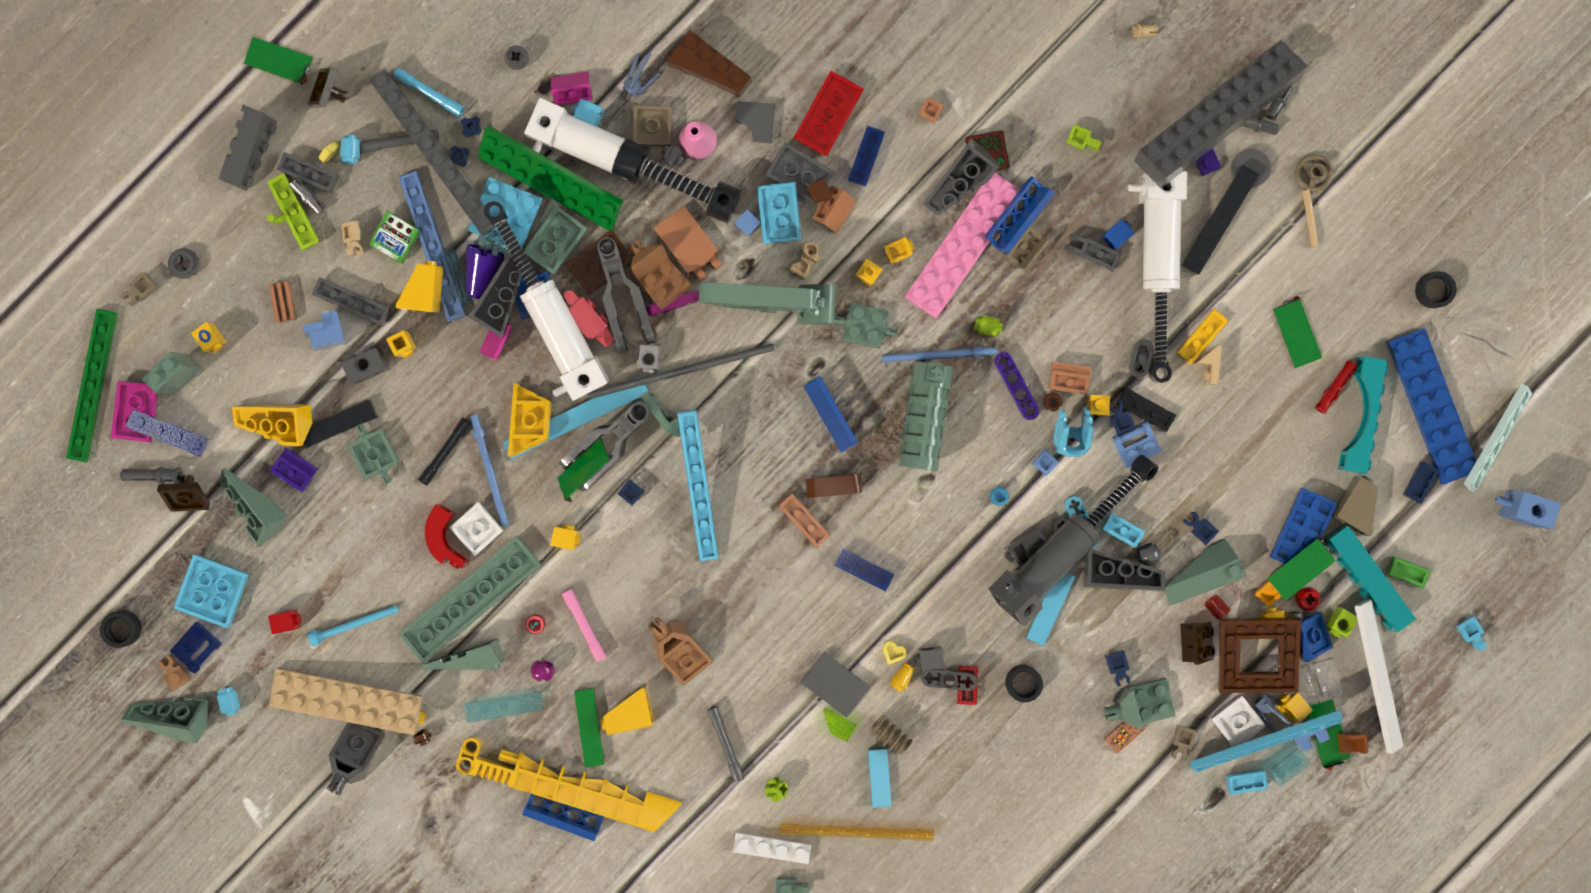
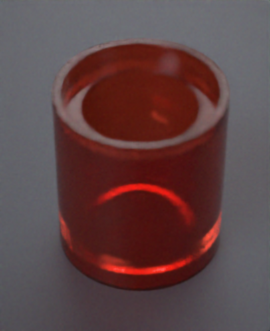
M1217 594L1208 599L1204 604L1217 620L1225 617L1231 610Z

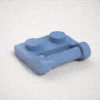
M1147 421L1120 436L1115 435L1112 437V441L1125 468L1131 467L1134 460L1140 455L1150 458L1162 452ZM1145 433V438L1125 448L1123 447V442Z

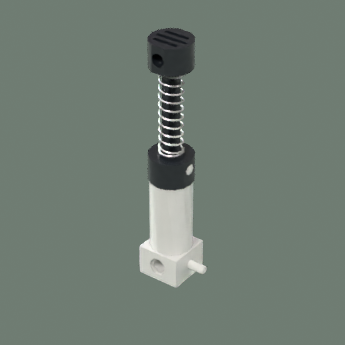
M539 98L524 132L528 139L535 143L532 150L540 153L542 146L552 151L558 149L635 184L639 177L644 175L648 177V180H655L654 183L660 182L662 183L661 186L666 185L669 186L668 189H676L675 193L680 191L682 196L685 193L689 195V199L692 196L696 198V202L701 200L703 205L707 203L706 215L727 224L731 220L741 197L742 190L722 181L718 183L716 188H709V185H703L702 181L696 182L695 178L689 179L688 175L682 176L681 172L675 173L674 169L668 170L667 166L661 167L660 163L655 164L653 160L648 161L649 148L569 115L565 108L542 98ZM724 199L729 201L726 205L719 204Z

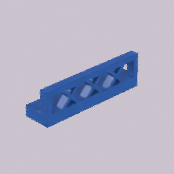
M1030 176L984 237L997 250L1009 254L1055 193L1051 188L1042 186L1035 177ZM1034 184L1037 189L1033 195H1029V188ZM1020 200H1024L1023 208L1017 210V203ZM1012 215L1010 225H1005L1007 216ZM997 230H1001L1000 238L995 241L992 236Z
M819 376L804 385V389L840 452L858 444L822 378Z
M530 795L522 815L595 841L604 816L543 797L541 798L545 805L537 807L531 805L535 795ZM554 803L560 804L563 811L558 814L553 813L550 805ZM574 809L579 812L581 818L572 820L567 812ZM590 816L598 818L596 828L588 826L585 819Z

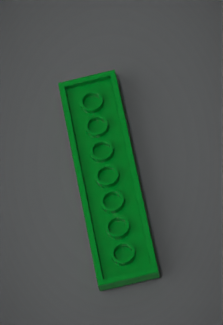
M488 125L484 129L478 153L479 159L608 231L614 229L624 200Z

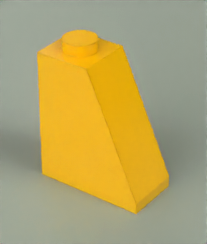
M425 261V265L417 264L396 303V308L440 313L444 267L437 266V262Z
M647 686L640 687L604 714L603 719H601L603 731L606 730L607 735L649 727L654 724Z

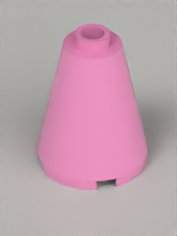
M694 121L682 128L678 142L680 149L684 151L687 157L700 160L705 159L715 150L717 138L715 131L710 125L702 121Z

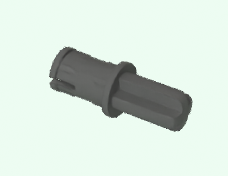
M1290 86L1273 100L1265 113L1268 119L1273 121L1277 119L1280 111L1287 105L1286 101L1293 90V86Z
M1253 116L1241 125L1254 129L1255 132L1262 131L1272 135H1277L1280 128L1279 124L1263 120V117L1256 118Z

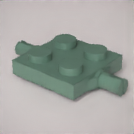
M851 303L846 318L834 316V323L844 325L843 341L880 349L885 335L897 337L898 329L887 327L888 311Z
M363 423L355 426L360 437L355 442L347 445L364 480L380 475L384 485L391 483L392 481L387 471L399 464L400 461L384 429L381 428L373 433H367Z

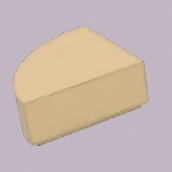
M803 260L798 261L788 271L806 279L814 262L811 260L806 262Z

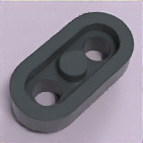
M1143 339L1135 343L1129 363V372L1132 376L1143 377L1149 372L1154 352V345L1151 341ZM1141 346L1146 348L1144 353L1140 351ZM1137 364L1141 366V370L1139 372L1135 369V366Z

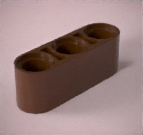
M861 473L805 479L807 498L862 493Z

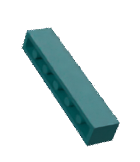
M1340 525L1323 538L1326 542V548L1338 558L1336 561L1339 566L1346 569L1349 573L1348 578L1353 584H1357L1360 588L1359 593L1365 600H1372L1374 613L1382 618V624L1388 631L1398 633L1416 620V617L1349 526Z

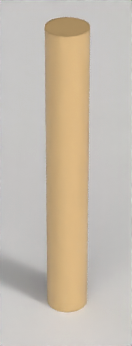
M1310 189L1302 191L1312 248L1319 246Z

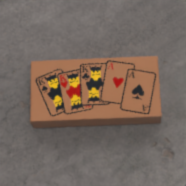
M1123 721L1104 739L1118 754L1146 728L1143 725V729L1139 730Z

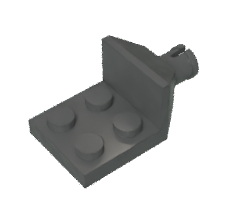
M347 722L329 754L333 778L326 789L332 793L335 791L336 795H341L347 783L352 784L366 779V769L385 737V733L370 726Z

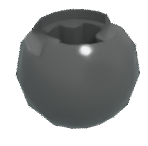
M515 45L508 48L505 53V62L509 68L521 70L528 64L529 55L527 50ZM517 54L520 60H514L513 56Z
M1148 543L1139 547L1137 559L1141 564L1152 566L1160 561L1161 550L1157 545Z

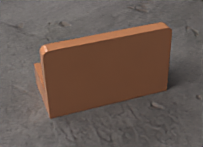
M831 185L829 190L832 197L820 203L812 219L838 233L854 207L856 200L844 190Z

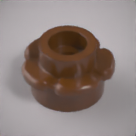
M1057 393L1047 394L1044 397L1043 405L1046 410L1055 412L1062 405V399Z
M427 729L418 731L413 735L414 744L426 745L430 742L432 734Z

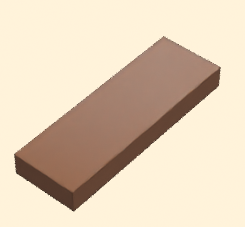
M793 493L778 505L816 548L831 536Z

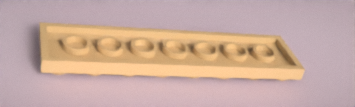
M276 668L269 707L415 735L417 733L423 696Z

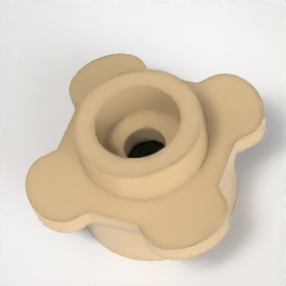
M803 243L800 246L802 250L801 259L803 261L813 260L817 262L819 260V246L817 244Z

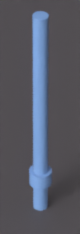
M973 346L970 349L882 355V362L966 356L979 358L982 355L997 354V347L981 348V346Z
M478 414L470 416L474 429L473 436L478 442L502 527L507 526L509 522L484 439L486 435L484 429L481 428Z

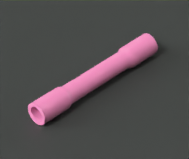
M570 589L562 593L568 608L574 615L589 645L595 661L598 662L606 658L599 641H597L579 606L573 590Z

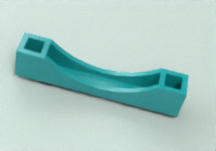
M1367 356L1357 357L1356 365L1358 368L1355 370L1354 377L1362 393L1363 417L1355 437L1341 451L1338 470L1367 474L1371 468L1370 455L1375 447L1373 438L1374 433L1378 429V422L1376 421L1381 411L1380 398L1385 390L1383 381L1384 376L1388 372L1387 360Z

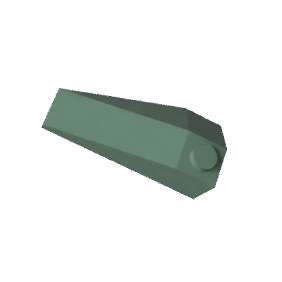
M226 468L222 469L219 482L229 500L235 502L238 517L243 516L248 525L245 527L247 533L255 544L261 547L282 529L286 518L285 514L270 499Z
M1223 539L1206 547L1181 573L1179 572L1165 585L1164 592L1172 606L1232 583L1247 575L1238 556L1228 542Z
M498 639L424 663L421 665V669L483 670L489 668V671L500 668V664L504 662V657Z

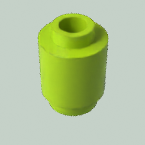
M982 315V317L977 316L974 331H977L978 334L996 338L997 334H1001L1003 323H999V318Z

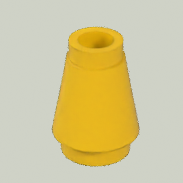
M904 663L890 679L889 685L902 693L908 687L914 668Z

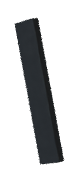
M1241 165L1181 266L1197 275L1201 273L1260 174L1245 165Z

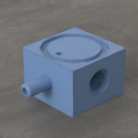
M1506 490L1505 497L1498 495L1495 498L1496 503L1502 504L1498 516L1534 528L1553 529L1561 507V503L1525 491Z

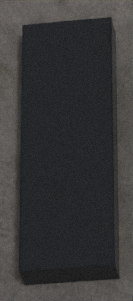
M1127 387L1124 388L1119 397L1123 402V409H1128L1132 414L1165 432L1168 431L1176 417L1172 412Z

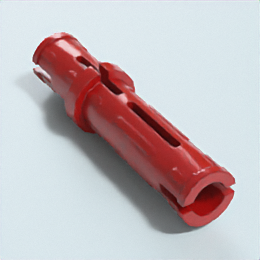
M1347 360L1330 387L1324 390V395L1314 407L1318 412L1326 414L1331 404L1337 401L1340 391L1358 368L1355 363Z

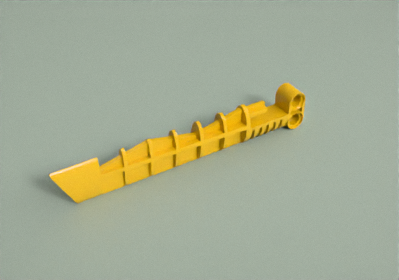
M476 736L469 737L464 741L456 763V769L461 774H469L475 777L478 774L481 775L482 779L487 777L488 781L494 779L495 783L497 781L502 782V785L507 783L508 787L655 832L682 805L680 801L648 791L644 801L627 792L629 785H626L625 790L607 781L608 779L606 778L605 780L585 778L587 772L583 773L582 778L563 776L565 765L562 766L560 775L543 766L545 759H542L539 764L525 756L523 752L516 754L501 749L498 760L516 765L515 768L479 757L482 741ZM469 741H474L477 744L475 751H471L468 748ZM462 760L470 762V769L462 767Z

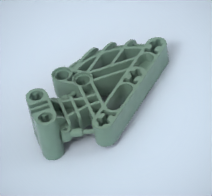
M700 282L698 303L765 313L790 311L798 313L797 324L829 325L834 324L836 285L806 284L799 285V288Z

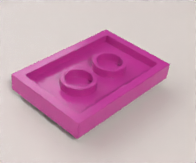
M118 381L111 438L152 443L158 393H155L147 384Z

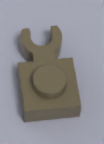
M142 272L129 284L132 290L123 292L121 297L126 299L131 295L132 300L128 305L134 306L138 303L139 297L145 300L159 286L147 273Z
M1180 725L1176 726L1172 743L1177 745V747L1172 750V758L1176 759L1177 754L1181 752V760H1187L1188 754L1186 749L1193 748L1197 730Z

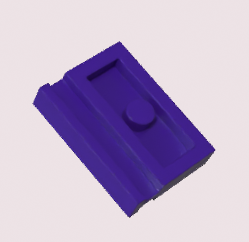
M284 448L283 453L278 457L270 472L300 492H304L319 468L290 449Z

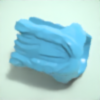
M1084 407L1081 427H1069L1065 410L1061 409L1053 435L1057 454H1062L1066 457H1081L1091 448L1093 418L1090 416V411ZM1073 438L1080 444L1076 447H1070L1067 445V439Z

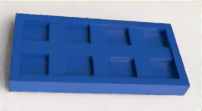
M1300 487L1269 557L1285 564L1316 540L1315 537L1321 541L1338 503Z

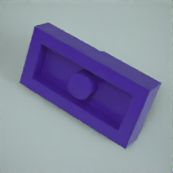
M1213 148L1195 161L1201 176L1221 168Z

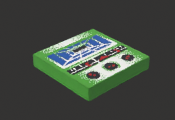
M386 211L369 244L403 264L421 230L392 212Z

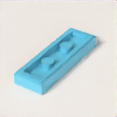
M887 748L868 749L872 808L890 807L891 792Z

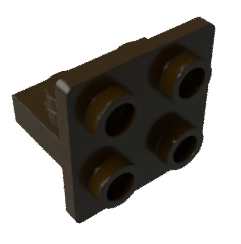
M1212 622L1181 623L1182 662H1194V665H1199L1213 660L1215 647L1213 646L1214 628L1212 627Z

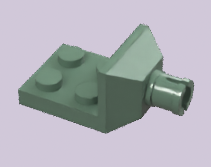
M647 391L643 393L641 398L649 405L651 412L663 429L676 437H681L678 417L670 421L672 416L666 409H661L659 406L661 401L657 395Z
M1166 678L1125 687L1116 700V705L1103 707L1107 722L1121 719L1139 730L1143 729L1142 724L1176 716Z

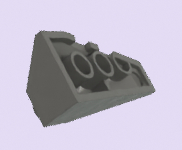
M971 139L923 205L939 216L977 188L986 184L999 168V165L986 149Z

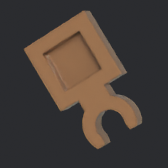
M169 655L167 656L169 660L168 665L165 664L164 660L159 661L158 665L161 669L166 670L167 673L162 676L170 689L175 691L191 681L182 664L176 666L175 657Z

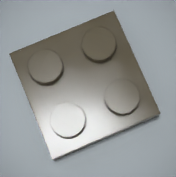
M634 105L633 142L646 146H671L672 106Z

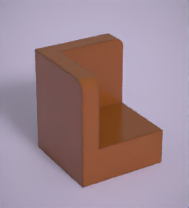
M1356 731L1337 733L1340 753H1368L1367 734Z

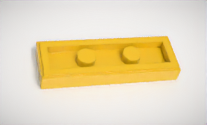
M1212 309L1176 353L1188 364L1192 365L1229 320L1216 309Z

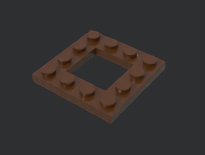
M1220 618L1219 693L1298 692L1300 618ZM1240 639H1279L1277 671L1240 672Z

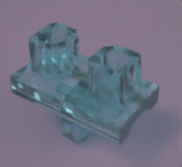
M493 229V235L484 232L478 237L479 246L485 250L490 249L491 255L498 256V251L509 253L506 243L501 239L502 236L499 234V230Z

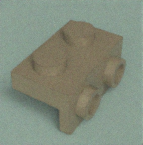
M1029 226L1009 254L1003 253V255L1016 268L1027 271L1034 265L1038 256L1046 250L1050 241L1041 237Z

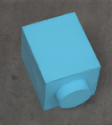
M580 99L579 103L574 105L572 113L574 117L598 127L604 110L598 105Z

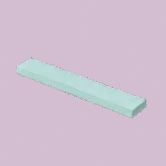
M1520 384L1465 480L1464 485L1469 490L1477 491L1530 399L1532 392L1527 385Z

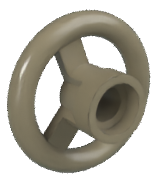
M1310 154L1298 162L1295 169V178L1299 186L1304 190L1310 189V192H1320L1330 185L1333 179V167L1324 156ZM1310 160H1318L1322 162L1324 165L1317 163L1311 166L1307 162ZM1302 168L1308 172L1310 177L1309 185L1301 177ZM1313 170L1317 171V175H1314ZM1327 172V178L1325 182L1319 186H1315L1316 180L1324 177Z

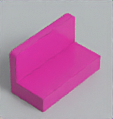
M585 71L552 77L551 92L555 105L576 103L580 99L586 101L593 100L589 72Z
M507 323L502 338L489 330L479 352L497 360L513 325Z

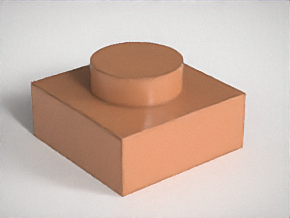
M927 97L918 115L935 124L944 105Z

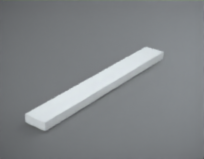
M1365 600L1355 605V611L1386 752L1393 754L1404 746L1372 600Z

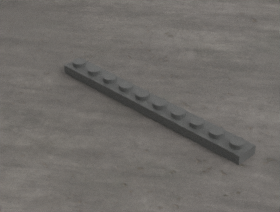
M384 68L370 78L369 81L480 234L484 237L495 229L496 226H493L484 214L485 205L387 70Z

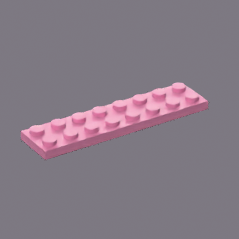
M994 173L990 180L980 187L905 298L936 319L988 245L989 241L984 236L1019 192V189Z

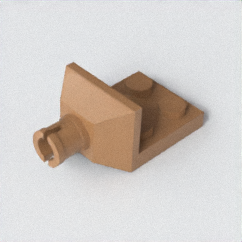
M635 240L634 243L637 247L632 243L628 246V251L633 255L631 269L637 282L661 310L692 288L691 283L670 261L662 244L648 245L645 248L640 240Z
M657 617L654 619L657 626L653 621L649 623L648 629L654 633L652 646L658 660L683 686L713 663L712 658L689 635L682 621L669 622L665 625Z

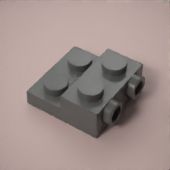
M1037 527L1004 548L1006 550L1004 553L1006 559L1010 563L1013 562L1017 567L1015 572L1047 541V538L1040 527Z

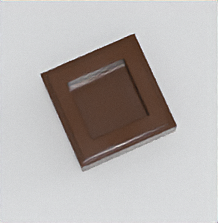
M825 179L807 186L814 205L832 197Z

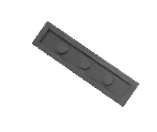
M319 277L312 292V295L381 326H384L391 311L390 308L321 277Z

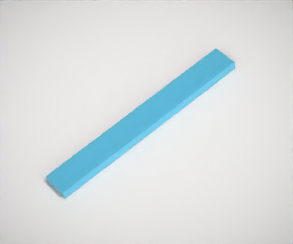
M646 385L593 398L550 419L548 441L510 458L514 459L640 398L643 393L649 392ZM509 439L503 442L507 452Z
M697 410L677 412L699 561L718 559Z
M1338 710L1191 761V768L1193 773H1197L1342 723V715Z

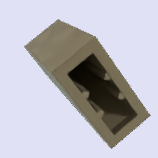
M1362 475V477L1354 476L1338 502L1332 517L1362 535L1371 536L1378 487L1372 484V479Z

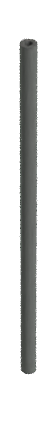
M773 343L593 390L587 393L589 399L772 352L775 351Z

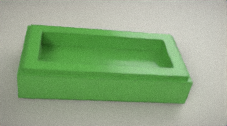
M1392 556L1386 574L1424 588L1431 570Z

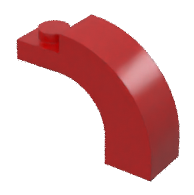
M435 504L425 524L427 547L439 563L443 564L450 560L449 564L457 569L459 567L465 568L470 560L452 549L446 538L447 527L456 514L442 504Z

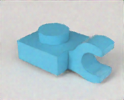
M1470 616L1455 625L1465 642L1469 643L1471 641L1475 650L1479 649L1482 651L1487 648L1486 643L1480 636L1485 632L1475 616Z

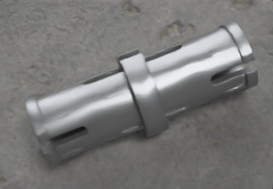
M296 178L289 184V187L301 198L302 203L305 202L316 215L325 208L315 197L314 192L309 190L299 178Z

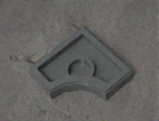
M737 101L735 121L743 123L749 128L753 136V142L772 143L775 104Z

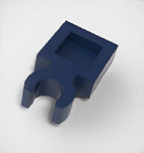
M1119 398V406L1117 408L1112 407L1110 402V411L1115 414L1110 416L1117 435L1136 428L1129 410H1122L1123 402Z
M1190 512L1193 516V521L1189 522L1187 519H1184V524L1194 527L1191 533L1204 545H1207L1219 531L1205 518L1199 521L1197 513Z
M1121 650L1104 655L1109 673L1111 675L1116 674L1114 678L1115 684L1118 687L1121 686L1119 680L1122 677L1129 684L1130 677L1125 674V671L1130 668L1125 651Z

